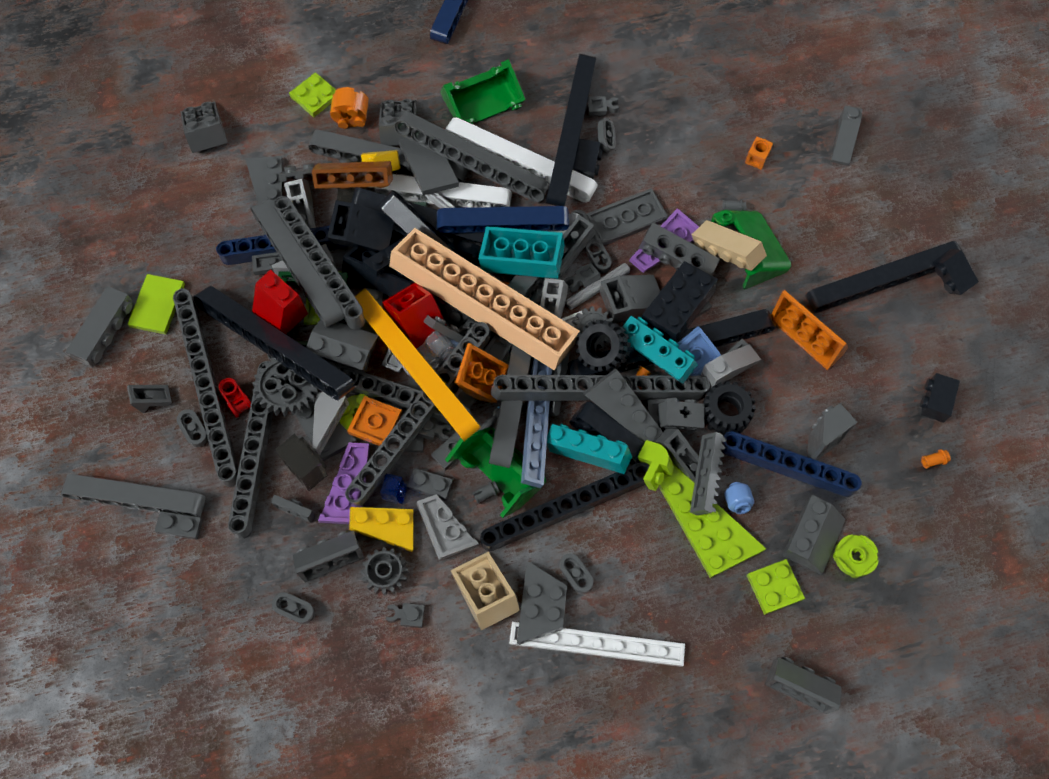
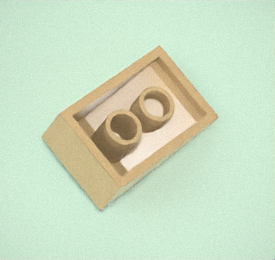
M489 552L451 570L481 630L520 611L515 593Z

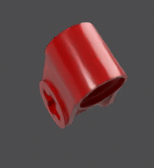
M226 378L220 382L219 390L235 417L238 418L239 414L251 407V402L234 379ZM234 387L232 392L226 393L228 388Z

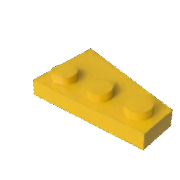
M350 507L349 530L383 540L393 546L397 545L410 552L413 551V509Z

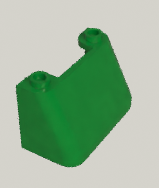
M509 59L501 62V66L492 67L489 71L464 81H457L454 86L452 82L443 85L440 93L454 118H459L473 125L476 122L511 108L514 111L522 107V103L526 99Z

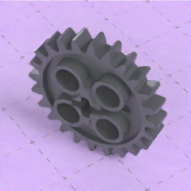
M271 358V364L264 362L266 368H258L260 374L254 375L256 381L253 382L255 388L253 392L257 402H260L262 408L266 407L268 413L274 410L277 416L282 411L284 417H286L287 412L291 411V414L295 415L296 409L302 413V406L310 407L308 401L315 402L313 395H317L319 392L314 385L274 358ZM293 395L292 398L286 399L287 396Z

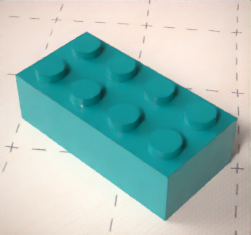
M486 226L478 258L481 269L490 273L558 279L565 247L563 233Z

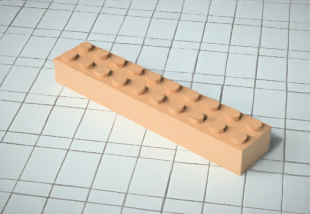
M416 228L391 251L390 267L475 321L486 323L491 331L549 368L555 370L575 345L578 338L577 335L580 332L578 329Z

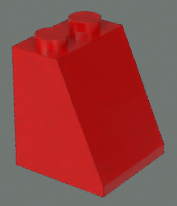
M271 269L256 282L252 313L284 334L291 331L308 314L299 294Z
M413 283L382 302L394 323L418 352L424 351L435 341L444 338L445 335L424 323L427 315L432 318L438 316L443 319L433 295L419 284Z

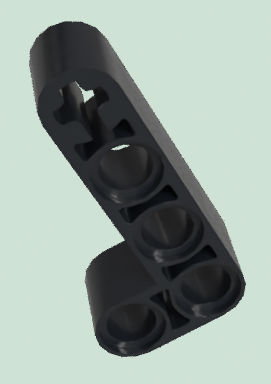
M588 401L579 407L569 421L572 427L576 430H588L594 436L601 435L613 442H624L627 444L632 455L629 463L631 465L640 463L638 455L644 445L643 441L596 404Z

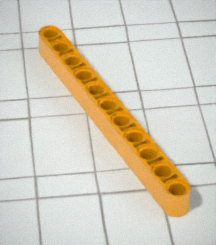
M364 288L354 297L362 307L366 321L462 440H467L481 428L368 290Z

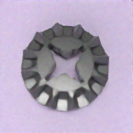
M468 317L459 327L461 329L460 334L465 336L477 321Z

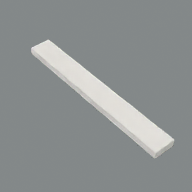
M512 622L509 645L679 667L684 666L685 644L563 628L561 631L547 633L541 638H533L519 645L517 644L519 622Z

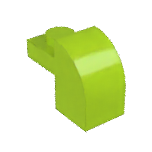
M646 440L638 455V459L640 462L649 465L643 480L648 489L656 491L664 480V474L673 475L674 465L667 450L662 445Z

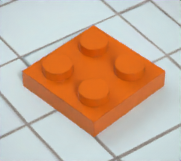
M364 396L347 432L352 436L380 446L398 423L402 410Z

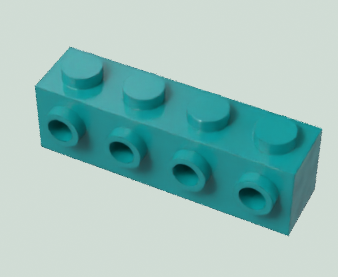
M630 316L622 327L625 329L624 333L628 334L630 338L627 339V342L631 343L633 349L684 384L698 365L694 360L695 356L687 350L683 352L678 349L679 345L672 339L665 340L663 338L664 334L658 329L653 328L651 330L648 328V323L642 318L638 317L636 319Z
M552 424L547 435L546 446L550 452L625 474L632 458L627 444L622 441L613 442L601 435L592 436L584 430L575 431L563 424L559 426Z

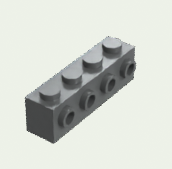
M108 286L106 287L65 351L73 360L92 368L101 360L104 350L111 344L114 334L121 328L124 318L132 310L134 302L128 294Z

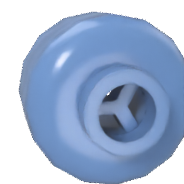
M734 482L724 492L729 510L736 514H745L754 505V498L747 484Z

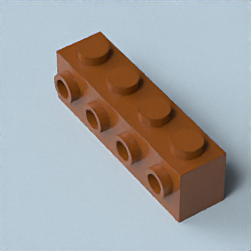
M391 161L317 163L312 169L314 188L325 190L332 188L348 189L351 187L385 188L393 180Z

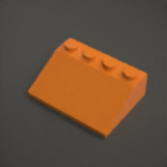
M784 290L781 293L771 314L775 325L828 370L844 355L848 349L847 343L787 291Z

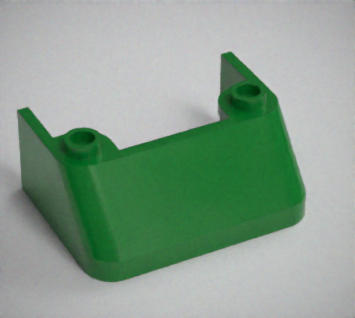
M488 427L478 430L465 441L460 438L445 461L448 463L459 459L465 468L478 467L492 482L495 481L497 487L504 493L502 502L505 509L500 514L504 518L518 511L541 488L521 483L523 455L515 447L510 468L489 464L495 429Z

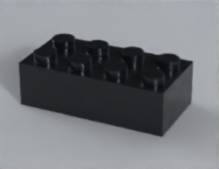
M684 261L643 313L642 319L648 323L647 327L651 330L656 328L662 332L665 340L672 339L677 343L715 293L718 279Z

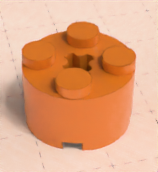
M339 88L332 97L330 116L338 123L340 128L363 127L367 118L369 99L364 92H355L354 88Z

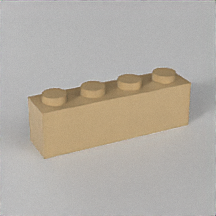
M708 220L691 234L695 246L722 258L726 262H731L740 268L750 271L767 256L761 241Z

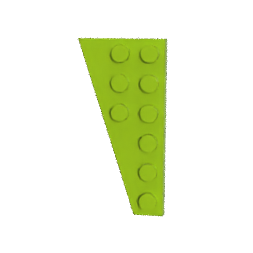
M675 465L672 476L664 474V480L658 487L710 578L766 550L761 543L718 504L712 505L716 512L703 515L690 513L695 483Z

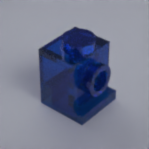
M386 473L380 491L382 499L403 505L408 484L404 483L402 477Z

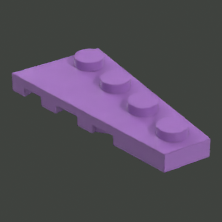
M678 208L661 225V227L690 243L694 242L691 234L699 228ZM658 243L661 248H665L663 244ZM639 249L629 260L643 273L660 263L658 258L645 254L642 249Z
M348 443L339 466L338 474L334 478L332 489L325 501V507L319 516V523L349 524L350 507L355 506L351 505L346 499L345 491L368 462L369 443ZM354 492L351 499L358 500L361 497V492Z

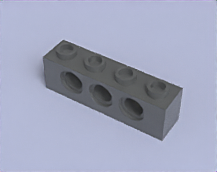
M654 222L647 230L638 247L645 254L658 258L660 262L669 264L676 268V270L684 261L693 265V261L697 263V268L712 275L720 260ZM658 243L663 244L665 248H661ZM675 252L679 253L681 258L676 256Z

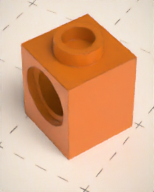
M756 136L745 163L762 170L773 143Z

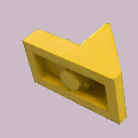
M398 150L361 154L362 162L391 161L392 171L401 169Z

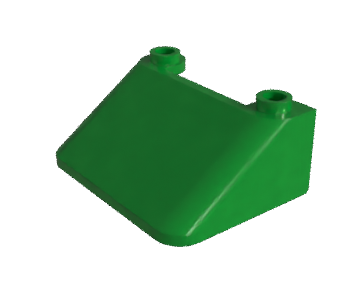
M722 210L713 214L711 222L723 227L734 224L739 233L759 240L763 244L767 256L752 271L745 269L747 276L742 286L744 290L789 271L791 262L761 213L757 211Z

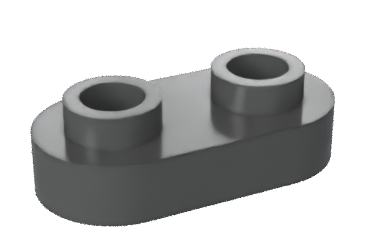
M605 117L598 121V142H600L601 150L609 152L615 149L616 146L615 128L612 121Z
M190 409L181 411L177 416V424L186 440L194 447L203 446L207 442L208 437L198 415ZM189 419H192L191 423L186 424ZM201 435L200 439L195 440L196 436Z
M575 554L564 555L560 560V571L577 593H588L593 586V577ZM572 563L574 567L572 569H568L566 567V564ZM580 580H584L586 582V585L584 587L578 584Z
M285 592L279 593L273 598V610L283 617L299 624H307L314 617V608L307 601ZM287 601L288 606L286 608H281V604ZM307 610V615L301 617V611Z

